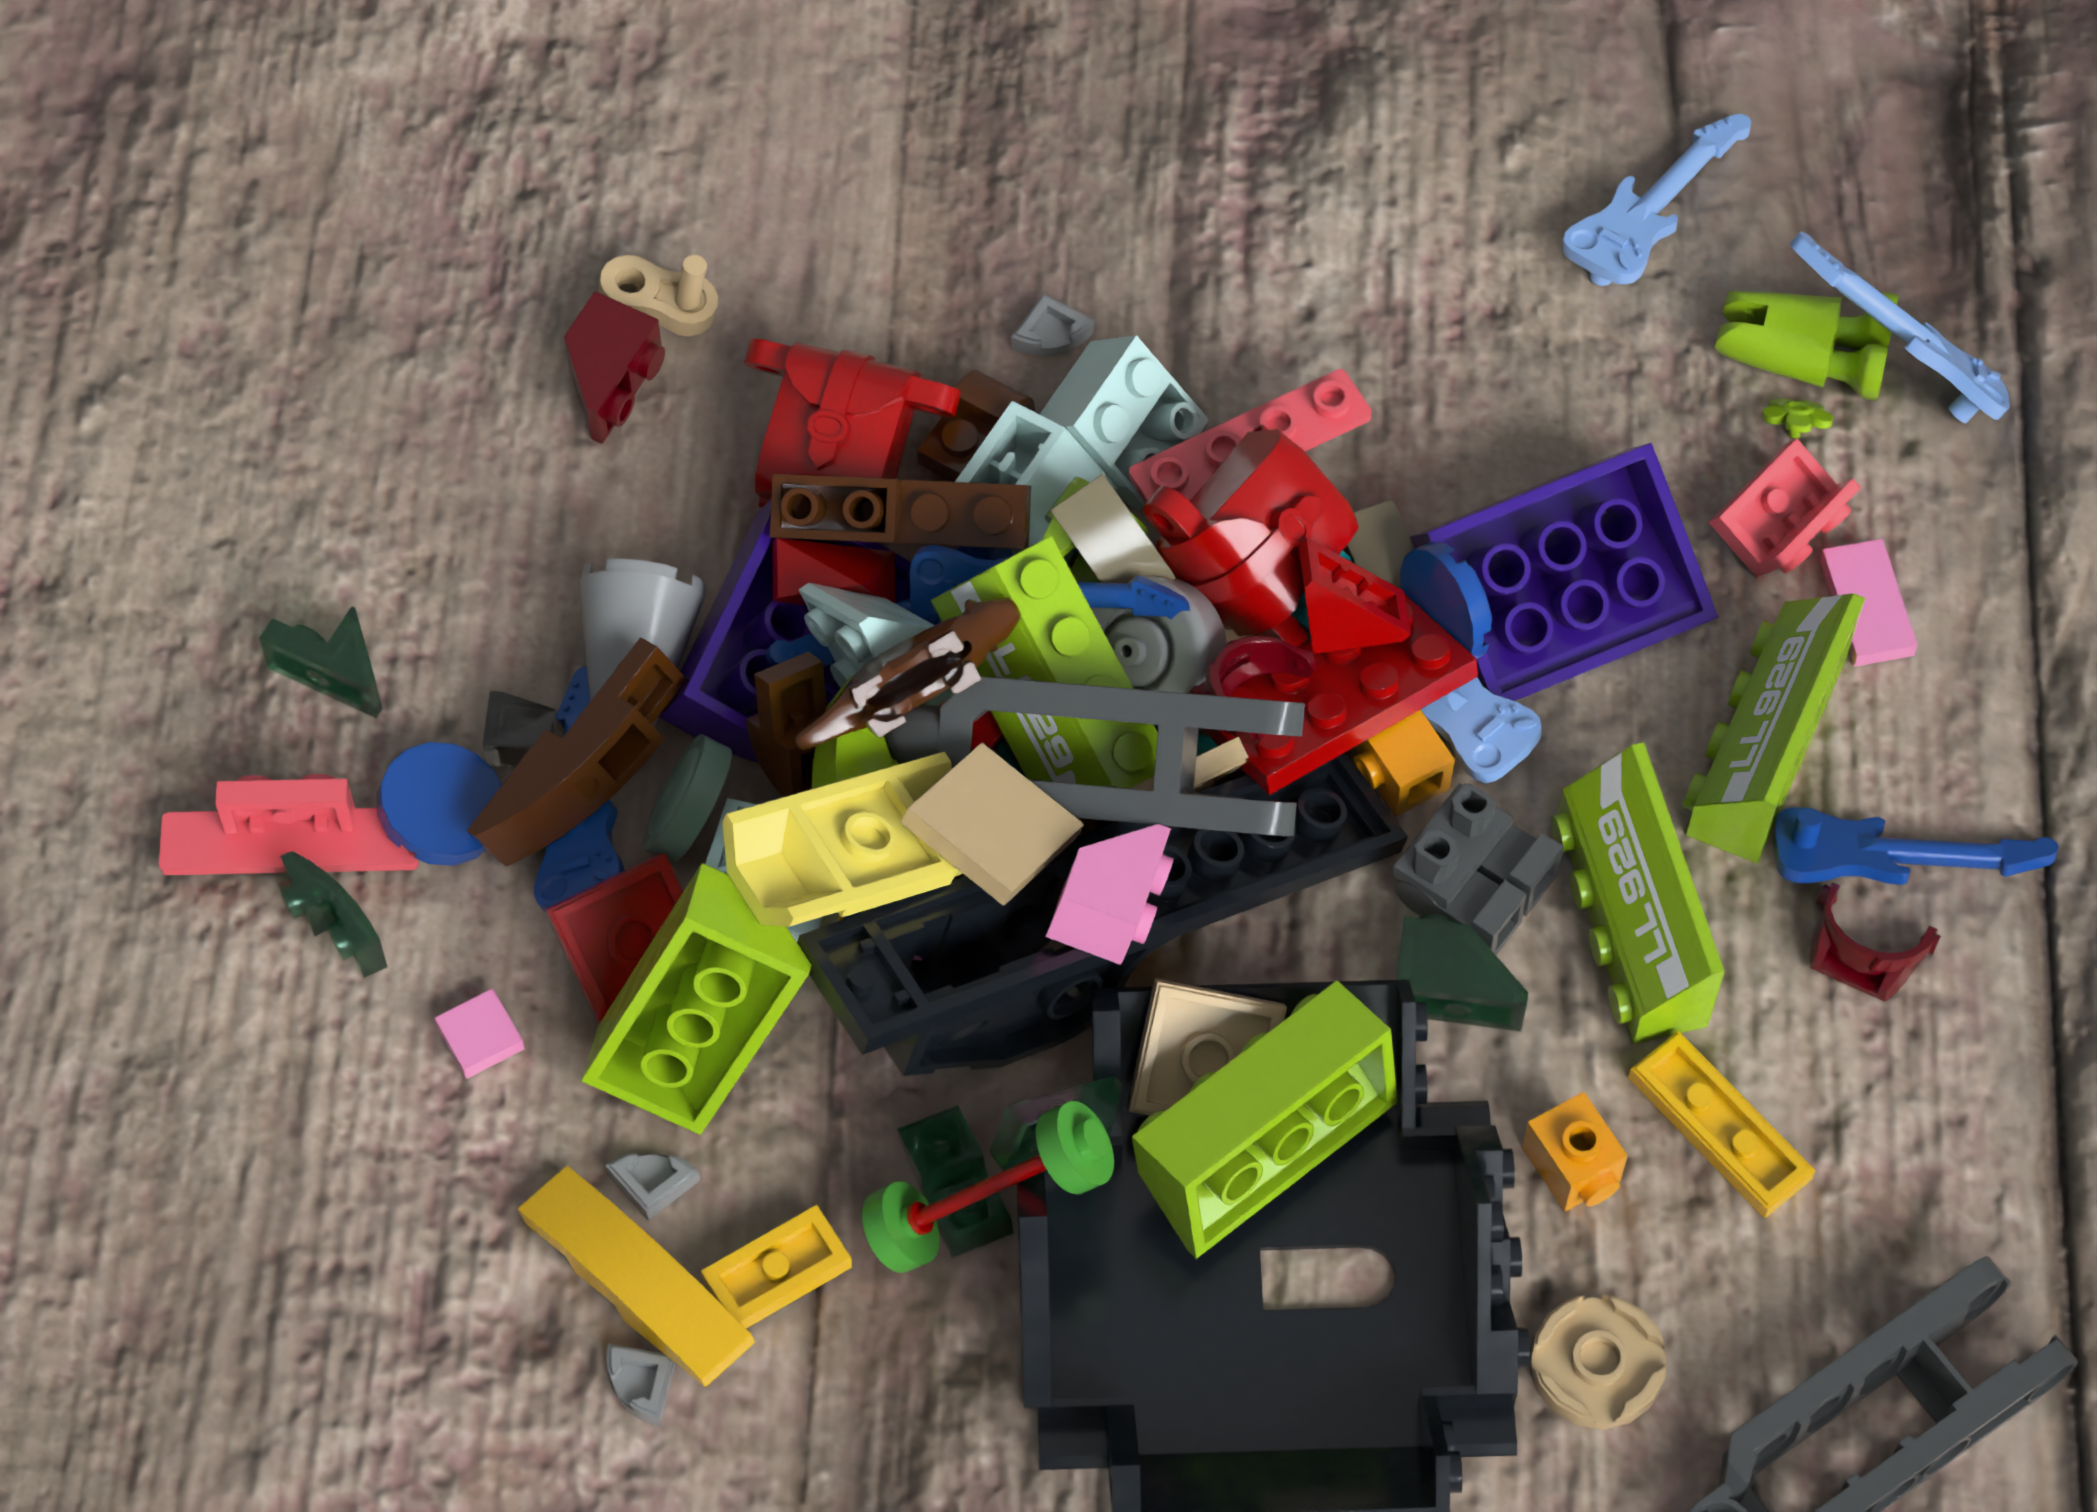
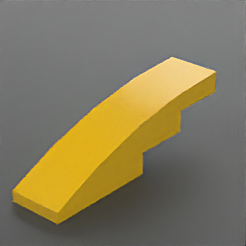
M568 1165L517 1208L526 1225L566 1256L573 1271L612 1302L625 1323L704 1387H707L755 1343L752 1334L699 1281L615 1204Z

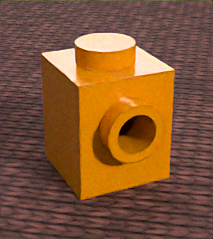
M1420 709L1357 745V753L1353 761L1373 790L1377 788L1396 817L1449 790L1455 759Z
M1584 1091L1528 1121L1522 1144L1523 1151L1564 1212L1582 1202L1588 1207L1597 1205L1613 1195L1620 1187L1619 1182L1621 1181L1628 1155Z

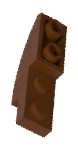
M773 474L770 537L1026 549L1029 547L1031 486Z
M640 637L563 738L547 729L543 731L492 799L485 805L467 832L499 863L506 867L536 853L564 836L614 796L662 744L665 738L652 724L687 678L658 646Z

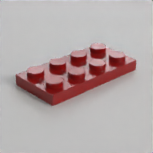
M1405 595L1411 635L1403 642L1313 654L1312 642H1309L1300 648L1309 650L1315 656L1317 667L1310 677L1305 678L1289 673H1267L1244 681L1231 693L1230 697L1305 703L1302 736L1265 734L1257 745L1242 743L1248 758L1245 759L1246 763L1240 767L1268 795H1271L1478 677L1477 659ZM1201 728L1218 746L1237 738L1223 730Z

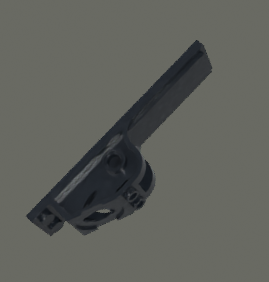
M1345 752L1271 795H1268L1249 775L1198 792L1200 794L1245 797V799L1296 802L1294 836L1166 826L1171 828L1163 855L1174 858L1161 895L1149 892L1146 903L1158 908L1145 943L1141 944L1132 940L1121 965L1069 945L1055 951L1052 947L1042 951L1039 950L1052 940L1046 937L1079 848L1153 826L1152 824L1117 821L1078 835L1068 847L1004 906L967 876L952 880L950 885L894 901L801 934L797 943L811 963L810 977L862 1055L884 1047L903 1076L932 1074L935 1069L967 1066L971 1070L1000 1068L1060 1045L1092 1025L1091 988L1125 987L1136 967L1153 951L1168 941L1401 853L1408 835ZM914 955L921 957L923 960H913Z

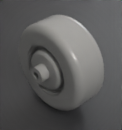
M1142 576L1170 588L1187 599L1190 611H1181L1172 619L1163 616H1134L1132 609L1091 608L1134 689L1190 693L1193 686L1200 685L1205 681V669L1210 663H1214L1216 657L1227 645L1224 626L1212 603L1198 589L1180 579L1175 578L1172 580L1157 576Z

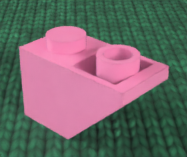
M1156 824L1079 848L1060 894L1046 937L1121 965L1131 941L1144 944L1152 926L1158 907L1146 903L1149 892L1161 895L1172 867L1174 858L1163 855L1171 828Z

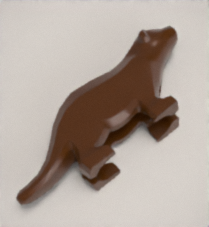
M995 598L981 602L968 599L965 602V611L961 615L946 619L879 654L865 664L851 678L838 698L819 718L796 735V744L800 749L806 750L864 728H868L871 733L880 738L906 723L904 714L948 688L953 693L958 694L979 682L981 678L976 668L984 661L989 651H996L998 645L1010 636L1021 619L1018 606L1010 598Z

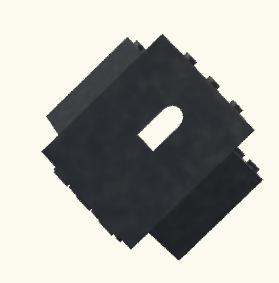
M1409 979L1339 981L1391 1028L1398 1103L1197 1259L1186 1249L1138 1173L1132 1136L1138 1132L1140 1126L1149 1115L1129 1112L1126 1108L1152 987L1091 988L1093 1112L1102 1122L1112 1145L1114 1154L1113 1174L1105 1184L1078 1195L1071 1194L1062 1189L1052 1179L1047 1170L1016 1184L1023 1349L1024 1408H1037L1039 1470L1108 1468L1111 1512H1450V1493H1462L1461 1457L1517 1456L1514 1405L1518 1394V1368H1529L1530 1342L1527 1326L1517 1327L1510 1304V1278L1521 1277L1522 1275L1520 1237L1509 1236L1503 1216V1189H1513L1515 1182L1512 1148H1502L1496 1126L1491 1125L1488 1101L1427 1103L1426 1065L1416 1064V1042H1427L1426 1002L1415 1001ZM1335 981L1192 986L1283 1003L1287 1007L1285 1019H1287L1304 998L1312 994L1318 995ZM1027 1114L1028 1139H1015L1016 1165L1039 1155L1036 1141V1126L1042 1114ZM1364 1248L1374 1250L1384 1256L1393 1269L1395 1276L1394 1288L1387 1298L1376 1305L1351 1308L1263 1310L1260 1251Z

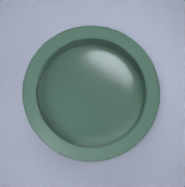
M704 734L698 735L688 745L668 775L656 799L643 836L642 846L644 850L654 855L665 853L672 864L680 860L688 851L706 823L723 788L731 764V748Z

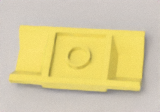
M944 751L727 813L722 821L727 873L760 925L790 927L836 912L842 918L950 885L955 876L963 874L900 823L907 808L952 769L951 760Z

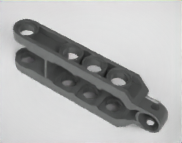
M980 676L981 680L958 694L955 693L942 706L921 704L904 714L906 723L884 735L891 758L896 760L898 764L945 751L951 760L952 768H954L971 752L973 721H977L988 710L1158 725L1153 791L1117 788V786L1057 783L1052 780L1041 779L1030 781L1076 818L1294 836L1296 802L1245 799V797L1193 793L1199 728L1302 736L1305 703Z
M1985 1256L1967 1266L1732 1432L1729 1438L1728 1450L1722 1455L1719 1487L1698 1501L1689 1512H1769L1753 1492L1754 1475L1897 1375L1937 1424L1916 1439H1913L1910 1434L1899 1441L1892 1456L1861 1478L1857 1473L1845 1480L1839 1494L1814 1511L1882 1512L2048 1393L2071 1373L2078 1364V1360L2057 1335H2054L2048 1345L2019 1364L2014 1359L1972 1389L1937 1346L1988 1310L2011 1286V1281L1989 1256Z

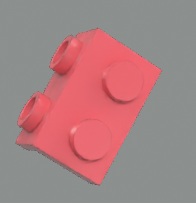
M1796 438L1786 443L1708 523L1756 578L1779 568L1785 574L1800 565L1811 554L1813 549L1808 542L1819 531L1823 534L1829 532L1849 515L1851 508L1846 503L1861 487L1854 478L1836 484Z

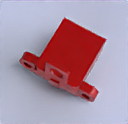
M751 338L744 364L755 370L783 377L755 473V493L760 497L759 508H762L772 499L773 474L896 479L914 411L918 410L944 417H955L961 391L939 382L920 378L921 374L918 371L875 361V358L869 354L848 349L838 352L801 342H795L792 346L768 340Z
M1263 424L1256 427L1252 432H1247L1190 501L1178 491L1167 486H1160L1143 506L1145 516L1161 534L1156 543L1157 551L1176 579L1189 583L1207 597L1220 616L1224 629L1233 630L1238 636L1275 637L1299 648L1306 645L1309 641L1304 628L1291 615L1297 609L1300 596L1305 592L1299 544L1307 537L1339 555L1359 529L1357 518L1350 503L1303 449L1280 430H1268Z

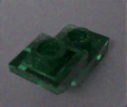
M293 851L281 855L287 880L277 885L291 917L295 919L304 915L314 936L329 931L341 959L344 961L354 956L364 978L387 968L380 938L367 916L348 892L327 872Z
M959 1105L897 1129L900 1142L916 1181L929 1205L990 1177L985 1167L983 1152ZM998 1192L936 1220L939 1232L952 1258L1014 1233L1011 1217Z

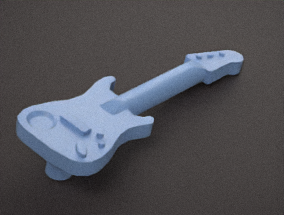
M1733 114L1695 130L1692 145L1642 197L1632 192L1635 178L1633 176L1624 178L1618 185L1612 202L1605 209L1584 218L1565 232L1561 249L1564 255L1575 264L1588 270L1591 281L1596 285L1606 286L1612 282L1622 285L1634 283L1641 277L1647 266L1651 248L1658 240L1676 231L1677 215L1672 214L1664 217L1658 214L1713 156L1721 158L1737 140H1744L1749 136L1751 128L1750 118L1743 114Z
M1800 231L1790 242L1793 250L1831 286H1835L1841 294L1906 343L1904 348L1910 354L1939 372L1962 392L1948 407L1949 411L1958 420L1967 423L1979 409L1993 419L1999 420L2009 409V394L2005 384L2000 379L2001 374L1992 371L1984 365L1980 358L1977 360L1975 357L1954 346L1930 324L1925 322L1922 325L1855 272L1844 267L1839 260L1819 246L1805 232Z
M1478 677L1421 709L1434 730L1439 732L1450 743L1457 760L1467 774L1474 780L1485 784L1500 779L1525 759L1539 743L1542 736L1540 717L1533 710L1518 702L1492 694L1482 686Z

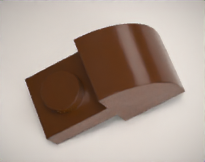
M979 370L969 372L954 386V388L961 391L955 417H941L917 450L918 464L955 482L1011 401L1035 412V404L1032 398Z
M808 651L754 674L758 714L746 718L749 738L759 764L772 785L784 797L812 789L813 759L816 746L806 750L800 749L796 744L795 738L798 733L819 718L827 708L823 661Z

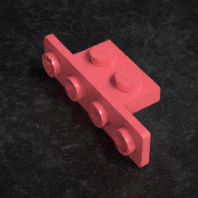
M1337 369L1132 465L1129 468V479L1145 504L1160 486L1170 487L1190 501L1247 432H1252L1259 425H1265L1268 430H1280L1306 452L1369 422L1372 410L1346 371Z
M310 774L304 776L301 780H271L264 776L247 775L238 778L236 781H217L216 807L218 811L166 812L162 816L159 867L164 875L415 870L419 866V860L414 858V852L407 850L402 844L398 848L387 837L378 819L377 808H355L348 780L336 779L326 774Z

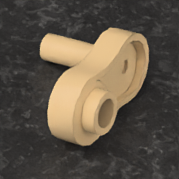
M634 255L615 257L607 262L601 271L598 293L657 318L660 326L677 335L694 336L708 330L715 320L718 307L717 291L712 283L705 278L706 260L699 255L687 256L683 261L681 272L665 270ZM622 290H631L635 293H628Z

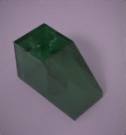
M1435 914L1423 915L1418 918L1404 917L1395 980H1410L1415 1001L1426 1002L1427 1019L1513 1031L1522 1030L1528 1001V991L1470 925L1454 923L1450 918Z

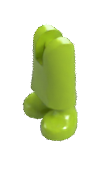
M1728 291L1722 311L1723 316L1730 323L1720 326L1717 332L1715 349L1718 353L1743 364L1822 388L1827 377L1849 384L1861 398L1878 401L1892 332L1866 312L1859 316H1840L1842 297L1758 291ZM1882 293L1897 305L1899 294ZM1834 345L1851 348L1857 351L1846 352L1834 350Z

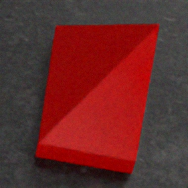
M1307 537L1299 544L1313 654L1403 642L1411 635L1405 593L1402 589Z
M776 538L772 542L773 602L806 605L799 589L807 583H813L883 597L896 603L894 551Z

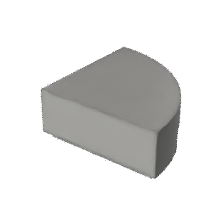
M1043 293L1011 336V348L1025 354L1037 356L1065 353L1080 346L1095 332V320Z
M637 1152L628 1153L605 1165L607 1175L648 1221L700 1181L699 1171L686 1160L674 1155L668 1157L656 1154L637 1155Z
M608 1344L607 1369L612 1388L618 1400L638 1419L661 1427L676 1363L663 1353Z

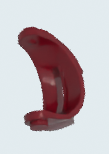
M1251 636L1240 638L1227 643L1225 648L1216 657L1214 663H1210L1205 669V681L1200 685L1193 686L1190 694L1230 697L1231 693L1244 681L1267 673H1289L1307 678L1316 669L1317 662L1315 656L1309 650L1299 648L1275 637ZM1223 730L1235 737H1239L1241 742L1246 745H1257L1265 736L1262 733Z
M1833 882L1831 886L1825 884L1816 902L1824 907L1812 940L1810 968L1886 1002L1906 983L1917 964L1928 953L1933 955L1941 938L1937 934L1938 929L1929 925L1926 933L1920 938V943L1908 951L1886 953L1864 947L1844 934L1835 922L1831 907L1837 901V894L1841 885Z

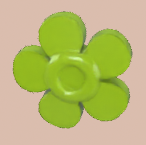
M1787 398L1770 400L1769 406L1762 410V420L1772 425L1785 424V428L1789 430L1788 436L1794 439L1800 438L1801 433L1810 432L1812 427L1820 429L1830 428L1833 424V415L1824 411V406L1808 400L1795 401Z

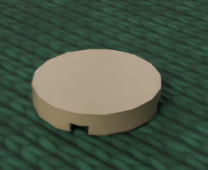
M1585 1295L1567 1299L1546 1315L1533 1340L1530 1370L1538 1394L1554 1413L1577 1426L1608 1429L1631 1423L1651 1408L1665 1381L1667 1363L1664 1352L1665 1345L1660 1330L1642 1309L1620 1297L1602 1295L1601 1298L1590 1297L1584 1299Z

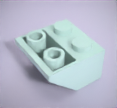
M1137 335L1090 341L1040 413L1041 416L1065 427L1118 486V495L1121 500L1140 511H1143L1145 502L1129 479V468L1200 434L1209 421L1207 416Z
M1011 401L955 481L1030 485L1029 546L1043 538L1049 526L1044 516L1074 477H1080L1091 482L1101 474H1104L1118 494V486L1065 427L1014 401ZM1076 547L1064 556L1068 566L1079 552ZM1011 549V551L1013 552L1014 555H1015L1016 553H1018V552L1024 550V549Z
M807 583L799 589L810 611L804 615L805 622L817 641L825 647L828 646L835 660V663L830 666V670L841 688L851 676H854L865 664L879 654L934 626L883 597L813 583ZM948 688L923 704L941 705L955 693Z

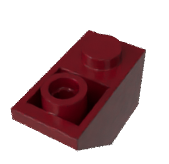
M594 291L565 334L564 340L569 370L591 439L603 444L615 425L618 427L622 426L629 418L634 406L635 394L644 380H652L659 372L664 361L665 348L661 343L659 320Z

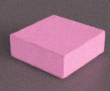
M493 988L434 1018L437 1029L466 1079L525 1049L523 1039Z

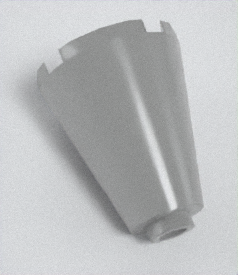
M606 559L604 571L593 572L592 562L584 564L580 571L579 590L590 702L640 637L658 646L678 668L704 602L706 585L701 578L693 575L692 584L688 585L676 580L678 568L644 560ZM658 718L652 724L654 727L656 726Z

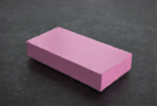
M1883 539L1823 549L1820 563L1831 596L1854 593L1865 597L1849 649L1853 666L1914 656L1918 644Z

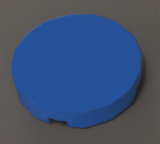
M1432 541L1413 549L1403 559L1400 569L1401 589L1405 595L1476 659L1487 653L1489 644L1484 642L1483 635L1491 632L1492 615L1486 593L1476 572L1465 560L1456 563L1449 555L1454 549L1446 543Z
M424 743L406 749L389 764L377 791V816L387 837L398 848L402 844L407 850L414 852L415 859L427 864L455 866L476 859L486 850L467 830L502 784L496 771L477 753L451 743Z

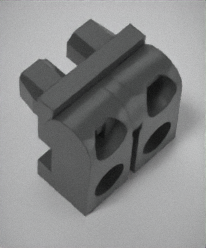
M1459 783L1395 863L1392 875L1399 879L1395 885V891L1407 908L1489 965L1522 923L1523 915L1527 916L1559 875L1564 846L1543 833L1536 839L1512 825L1513 816L1498 808L1494 798L1472 784L1464 783L1462 785Z

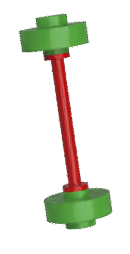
M1068 1101L1044 1112L1040 1116L1036 1126V1141L1039 1155L930 1205L915 1187L902 1181L893 1182L873 1191L866 1197L862 1207L863 1228L871 1249L886 1267L898 1273H906L931 1262L936 1257L940 1244L939 1228L936 1220L1047 1170L1052 1179L1062 1189L1071 1194H1083L1105 1184L1113 1174L1114 1154L1109 1136L1102 1122L1083 1103Z

